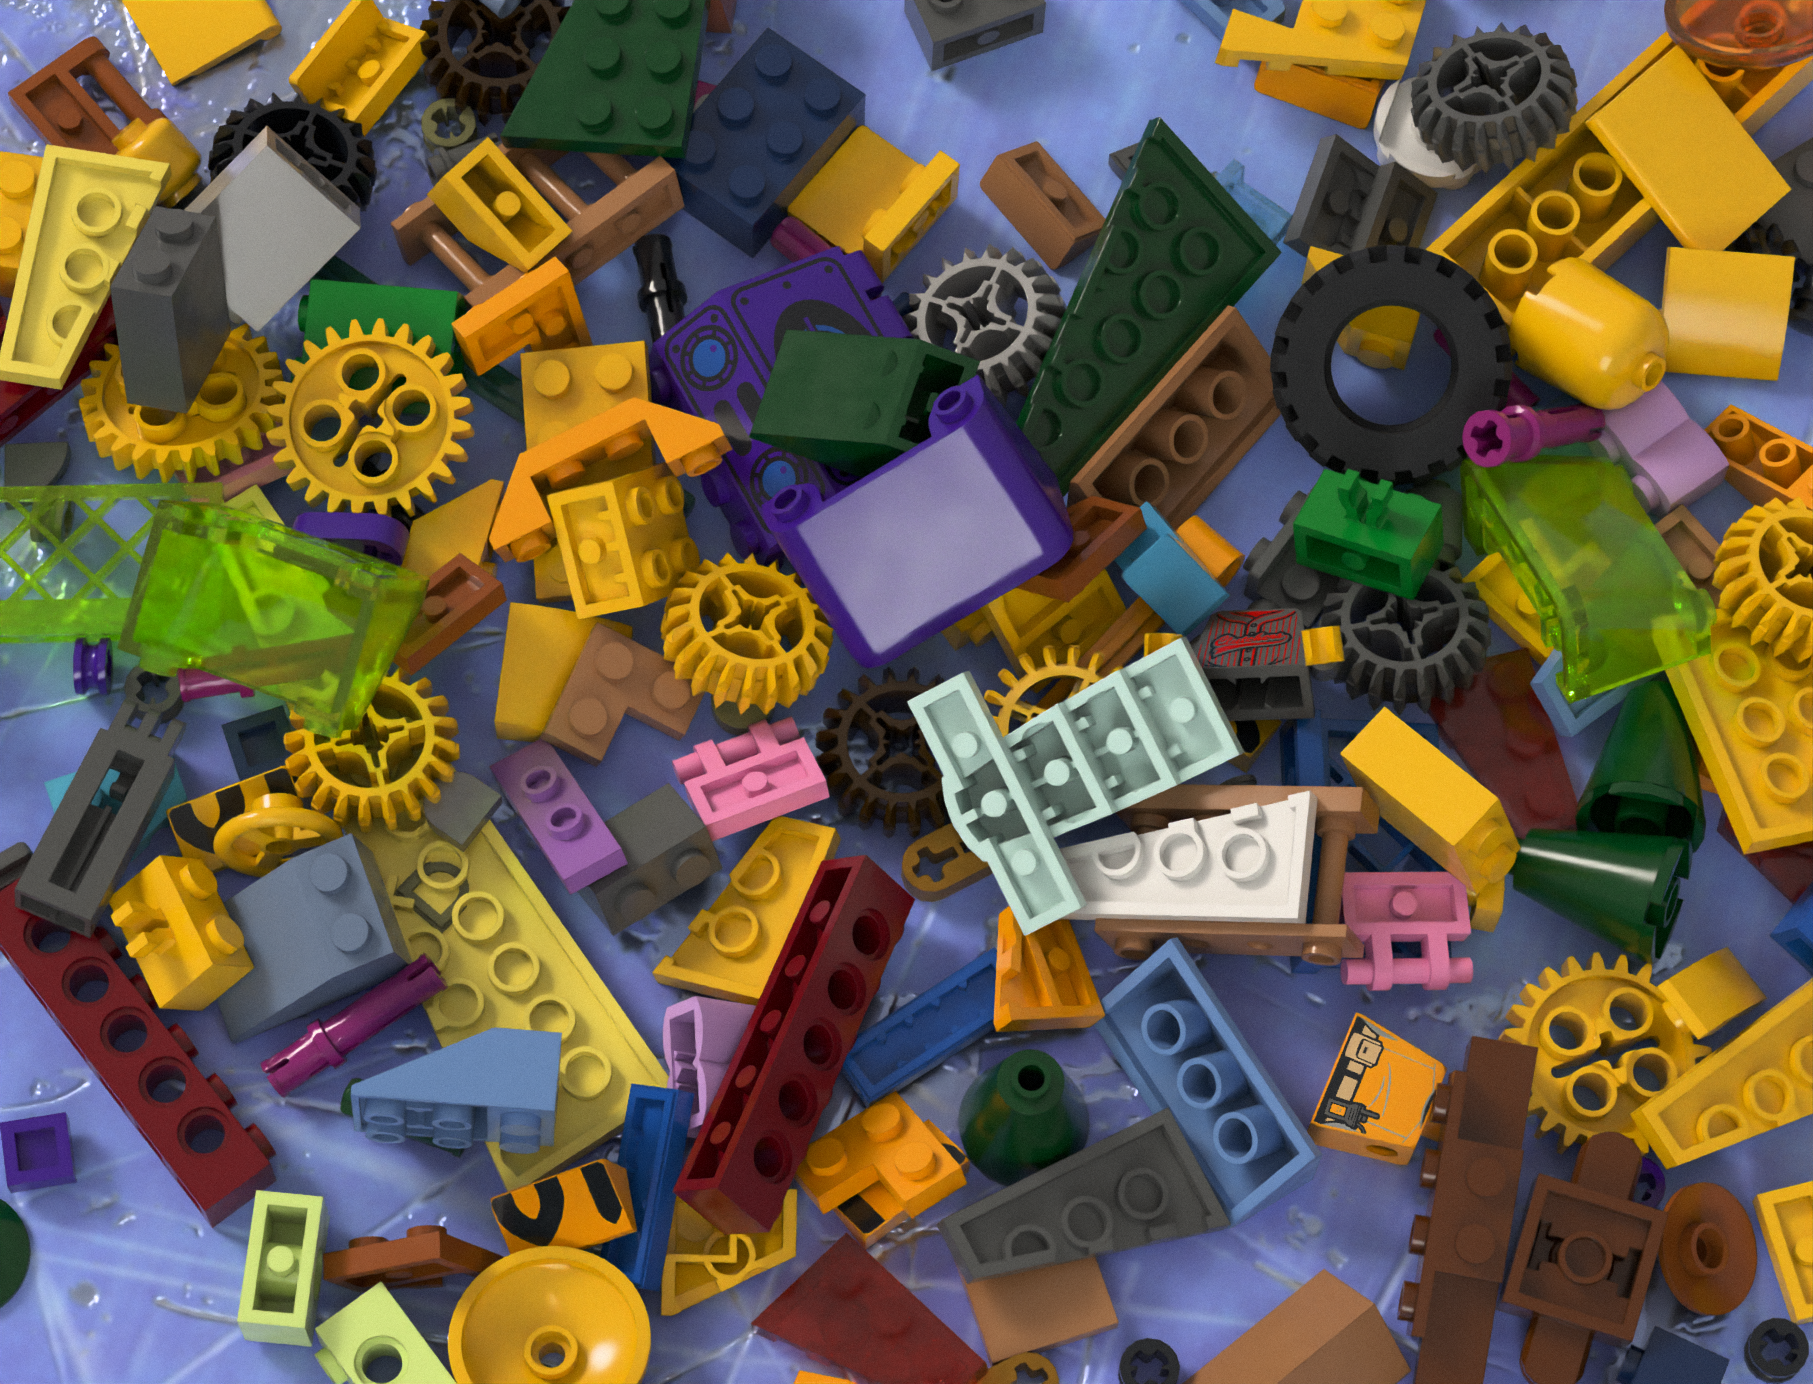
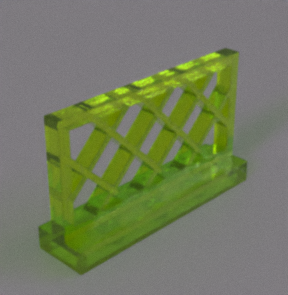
M222 482L0 487V503L9 502L25 517L0 543V558L25 580L7 600H0V644L75 643L77 637H86L87 642H100L101 638H110L111 642L228 639V614L225 611L224 484ZM209 498L210 522L191 541L166 518L184 499ZM147 499L169 500L158 510ZM105 500L95 511L84 502ZM120 500H137L153 516L126 542L102 518ZM57 501H73L89 517L61 543L38 520ZM19 502L40 503L29 512ZM161 523L185 547L158 573L134 549ZM97 524L121 548L94 575L70 551ZM34 526L57 550L30 576L6 552ZM209 536L210 559L198 549ZM194 554L210 569V596H182L166 580ZM130 555L154 579L135 598H118L103 581ZM66 557L89 581L71 599H54L38 583ZM162 586L172 597L150 596ZM97 587L108 597L86 599ZM32 589L44 598L42 600H22Z

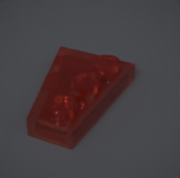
M1527 648L1486 657V664L1482 672L1474 673V682L1471 684L1469 691L1455 688L1454 698L1450 705L1436 697L1431 698V706L1427 711L1434 723L1438 724V734L1449 750L1453 748L1476 781L1499 798L1515 836L1525 839L1531 828L1577 831L1575 815L1578 804L1551 720L1530 685L1536 674Z
M847 1232L751 1322L754 1333L773 1342H776L778 1339L806 1352L808 1358L828 1367L831 1364L867 1380L868 1384H976L988 1373L986 1362Z

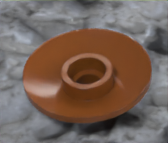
M1709 1182L1686 1185L1673 1194L1663 1210L1669 1214L1658 1250L1661 1270L1671 1292L1686 1308L1694 1313L1705 1316L1726 1314L1736 1309L1744 1301L1755 1278L1757 1246L1753 1227L1741 1203L1727 1189Z

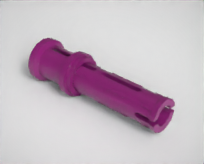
M1584 403L1538 411L1525 405L1506 407L1502 411L1490 409L1476 412L1469 417L1464 425L1462 439L1468 457L1475 464L1488 468L1500 466L1508 460L1515 463L1529 461L1536 457L1543 448L1595 441L1601 437L1602 433L1597 430H1590L1605 428L1606 423L1601 409Z

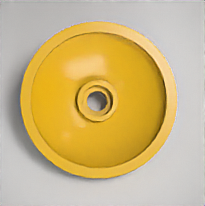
M541 1246L525 1249L503 1257L490 1265L470 1283L462 1294L453 1312L448 1333L449 1361L454 1380L457 1384H641L648 1368L651 1353L649 1317L644 1302L633 1283L624 1273L605 1259L581 1249L564 1246ZM549 1353H558L564 1357V1361L556 1367H546L541 1363L542 1358Z

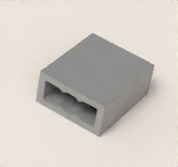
M268 126L185 209L188 212L216 216L229 320L236 324L244 320L256 332H259L361 229L360 208Z

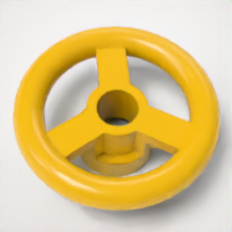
M272 793L255 799L251 804V811L240 814L224 823L214 837L213 848L217 858L228 868L245 875L262 878L291 859H282L283 856L292 854L301 848L322 846L344 835L340 826L330 817L303 808V801L299 797L286 793ZM240 836L259 844L260 852L257 857L243 854L234 848V841Z

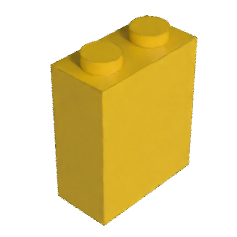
M1385 706L1340 753L1356 786L1364 787L1380 808V816L1476 895L1489 882H1498L1510 871L1515 863L1516 853L1521 847L1499 798Z

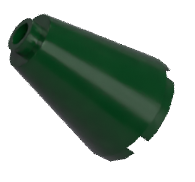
M1649 681L1632 688L1628 692L1577 804L1575 815L1577 831L1675 836L1692 841L1693 853L1698 850L1705 837L1706 818L1695 739L1670 683Z
M1531 828L1525 839L1516 837L1521 849L1516 853L1515 863L1507 873L1513 876L1514 890L1639 961L1655 964V958L1660 959L1674 931L1683 903V899L1678 898L1681 883L1678 877L1689 880L1693 855L1692 841L1675 836Z
M1027 1049L1010 1055L984 1071L972 1082L961 1102L958 1127L964 1150L970 1162L989 1180L1008 1187L1083 1150L1089 1135V1113L1079 1088L1057 1061L1045 1052Z

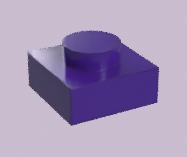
M66 1112L0 1123L6 1181L11 1193L77 1182L70 1121Z

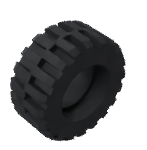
M1383 245L1354 251L1333 260L1318 270L1299 288L1289 302L1277 326L1271 352L1270 372L1273 383L1272 392L1277 409L1280 410L1286 423V428L1294 440L1304 447L1312 459L1321 466H1326L1335 472L1345 474L1347 469L1359 472L1360 477L1373 484L1378 485L1380 480L1383 479L1393 482V487H1396V485L1411 483L1417 485L1431 481L1433 477L1447 471L1451 472L1466 462L1468 455L1464 449L1462 439L1464 425L1469 417L1478 411L1490 409L1502 411L1505 409L1510 382L1512 381L1513 361L1509 335L1501 314L1488 292L1471 274L1451 260L1421 248ZM1382 306L1410 308L1429 318L1445 337L1451 356L1449 383L1439 402L1422 417L1398 425L1374 423L1354 413L1339 396L1331 372L1333 349L1343 329L1360 314Z

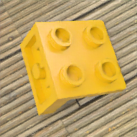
M861 125L857 127L788 206V216L796 217L832 248L841 246L845 250L844 255L862 250L881 283H883L957 198L960 164L941 150L927 166L921 163L918 164L868 127Z
M666 462L658 463L612 480L561 490L546 495L577 619L643 607L668 597L673 592V589L677 588L679 580L686 571L696 572L697 567L700 566L699 551L695 542L689 537L683 513L684 491L680 481L674 476Z

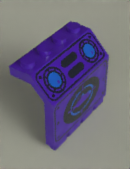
M839 246L721 289L657 339L651 348L649 367L652 402L718 423L729 440L732 450L721 455L723 461L717 467L701 475V485L709 503L713 507H720L730 525L731 540L737 553L743 559H747L753 552L758 565L768 567L778 559L779 569H781L786 558L785 553L765 524L762 504L771 500L779 490L788 485L804 483L816 485L827 500L862 479L850 473L749 438L786 329L914 339L890 296L886 295L870 301V299L878 296L883 291L884 286L862 250L843 255Z

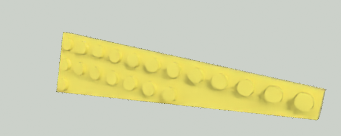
M257 484L203 516L206 529L261 650L357 636L328 614L323 596L331 590L318 571L299 565L287 554L286 547L290 531ZM373 652V654H374V661H376L378 658H377V656L375 655V653ZM385 669L386 676L391 677ZM348 676L337 677L339 682L348 679ZM323 680L278 686L290 713L292 709H308L303 698L306 688L317 690L322 694L326 692ZM373 707L375 712L383 718L389 720L405 718L407 723L414 722L410 717L395 709ZM353 711L343 716L331 727L322 744L331 742V735L343 732L350 726L353 719ZM365 726L367 742L363 743L367 750V754L371 753L374 767L379 768L380 762L377 752L381 748L377 740H373L371 728ZM423 749L413 751V758L399 762L394 767L391 774V783L403 777L413 768ZM448 763L454 769V772H457L453 765ZM338 770L329 772L346 784L371 788L369 781L361 775L355 773L340 775ZM422 799L418 801L422 813L419 821L416 822L410 819L405 811L396 814L398 827L394 832L386 828L384 818H373V828L368 834L360 831L358 816H353L349 824L342 828L346 836L352 833L373 852L412 962L425 952L441 972L439 977H443L447 982L448 988L446 990L440 991L422 1003L441 1048L494 1027L562 1033L554 1147L540 1146L539 1151L536 1153L519 1154L500 1149L499 1142L484 1141L507 1192L556 1175L622 1132L631 1083L667 1088L669 1076L491 820L486 823L467 849L462 852L430 828L425 817ZM430 861L431 863L446 862L458 867L461 871L456 878L445 872H436L427 876L424 872V864ZM416 869L421 883L413 892L440 915L456 900L459 894V886L463 884L466 878L468 880L469 893L461 896L455 903L452 910L453 923L443 933L432 927L414 911L415 899L395 895L396 889Z

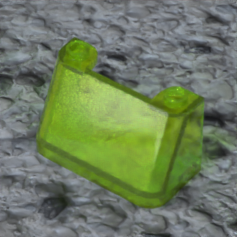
M1538 454L1529 461L1516 463L1508 460L1500 466L1488 468L1475 464L1470 458L1461 462L1460 479L1464 537L1476 556L1485 553L1491 555L1499 552L1540 616L1541 640L1546 648L1554 646L1556 651L1561 650L1563 671L1555 674L1556 684L1569 704L1711 653L1710 626L1717 622L1714 603L1706 589H1696L1634 496L1630 477L1623 465L1618 464L1614 466L1611 460L1605 456Z
M159 499L117 649L141 657L138 667L151 673L176 677L178 668L199 669L295 705L294 712L305 718L304 729L331 738H341L343 730H355L362 721L423 606L430 578L413 570L240 509L208 502Z

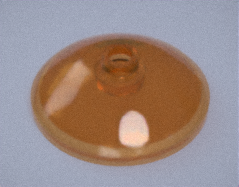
M1665 0L1664 17L1669 36L1681 49L1706 63L1730 69L1758 70L1789 65L1813 55V0Z

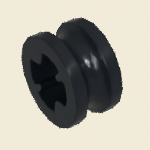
M1771 1318L1761 1322L1749 1335L1744 1346V1360L1748 1370L1757 1379L1773 1384H1780L1792 1379L1805 1365L1809 1355V1343L1805 1333L1796 1323L1784 1318ZM1769 1336L1774 1343H1780L1785 1340L1791 1347L1790 1352L1785 1356V1360L1790 1361L1791 1364L1784 1366L1777 1358L1767 1362L1761 1352L1768 1343L1761 1340V1338Z
M1152 1338L1137 1340L1127 1347L1121 1357L1118 1370L1119 1384H1139L1134 1379L1138 1367L1131 1366L1132 1362L1137 1358L1144 1363H1149L1154 1358L1159 1359L1164 1364L1159 1375L1167 1377L1162 1384L1177 1383L1180 1370L1178 1357L1173 1349L1161 1340ZM1150 1379V1380L1146 1381L1144 1384H1158V1383H1157L1156 1381H1153V1380Z

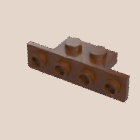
M1458 1070L1451 1072L1448 1084L1436 1083L1430 1122L1441 1124L1437 1150L1426 1148L1423 1156L1419 1188L1430 1189L1426 1216L1415 1214L1413 1218L1408 1254L1419 1255L1415 1282L1403 1281L1397 1312V1320L1408 1322L1406 1336L1425 1338L1435 1272L1494 1283H1502L1524 1150L1458 1139L1469 1072Z

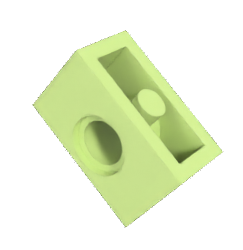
M256 1190L237 1323L245 1340L312 1347L323 1271V1253H325L330 1221V1216L322 1196Z
M382 1281L315 1328L323 1348L315 1353L314 1356L334 1384H343L346 1381L349 1384H457ZM381 1356H392L402 1363L398 1376L387 1383H375L366 1377V1371L370 1363Z

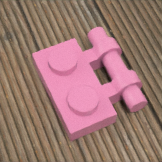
M791 716L768 724L766 719L747 726V733L718 744H714L713 740L710 739L694 745V753L672 761L680 785H685L688 800L695 814L706 826L712 841L830 797L826 779L805 738H800L797 726Z
M1345 872L1339 924L1348 925L1360 941L1364 942L1366 956L1365 959L1342 960L1340 974L1344 985H1366L1368 991H1389L1393 984H1422L1424 990H1446L1449 984L1471 983L1473 978L1471 958H1449L1447 942L1464 941L1471 934L1466 886L1449 872ZM1391 942H1420L1422 956L1421 958H1393Z

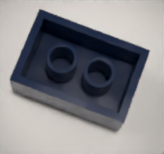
M768 27L693 113L686 158L662 157L676 171L685 206L682 209L751 258H754L771 238L777 225L788 217V206L857 127L865 126L866 94Z

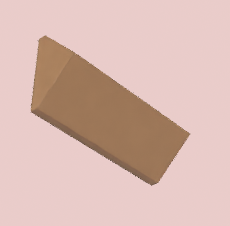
M1226 307L1070 481L1067 507L1092 495L1135 507H1140L1148 501L1158 509L1176 531L1189 519L1281 415L1280 410L1277 409L1272 392L1271 358L1236 307Z
M1323 1269L1182 1384H1397L1410 1373L1411 1369L1375 1303Z

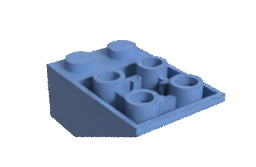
M494 1027L355 1083L351 1086L354 1131L366 1132V1138L381 1143H401L406 1140V1135L433 1137L432 1142L434 1144L457 1149L471 1147L473 1140L499 1142L500 1149L519 1154L536 1153L539 1151L540 1146L554 1147L562 1033Z

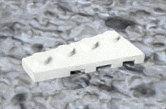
M1311 791L1288 795V800L1259 806L1257 803L1232 808L1230 809V814L1200 821L1189 818L1168 823L1169 828L1137 835L1133 831L1060 848L1087 903L1086 906L1060 919L1096 920V918L1306 924L1318 798Z

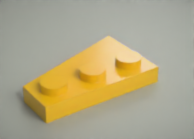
M784 816L773 818L729 874L731 882L708 911L702 908L688 926L691 933L672 957L665 955L654 969L652 974L659 984L756 1006L821 861L834 859L841 841L836 828Z

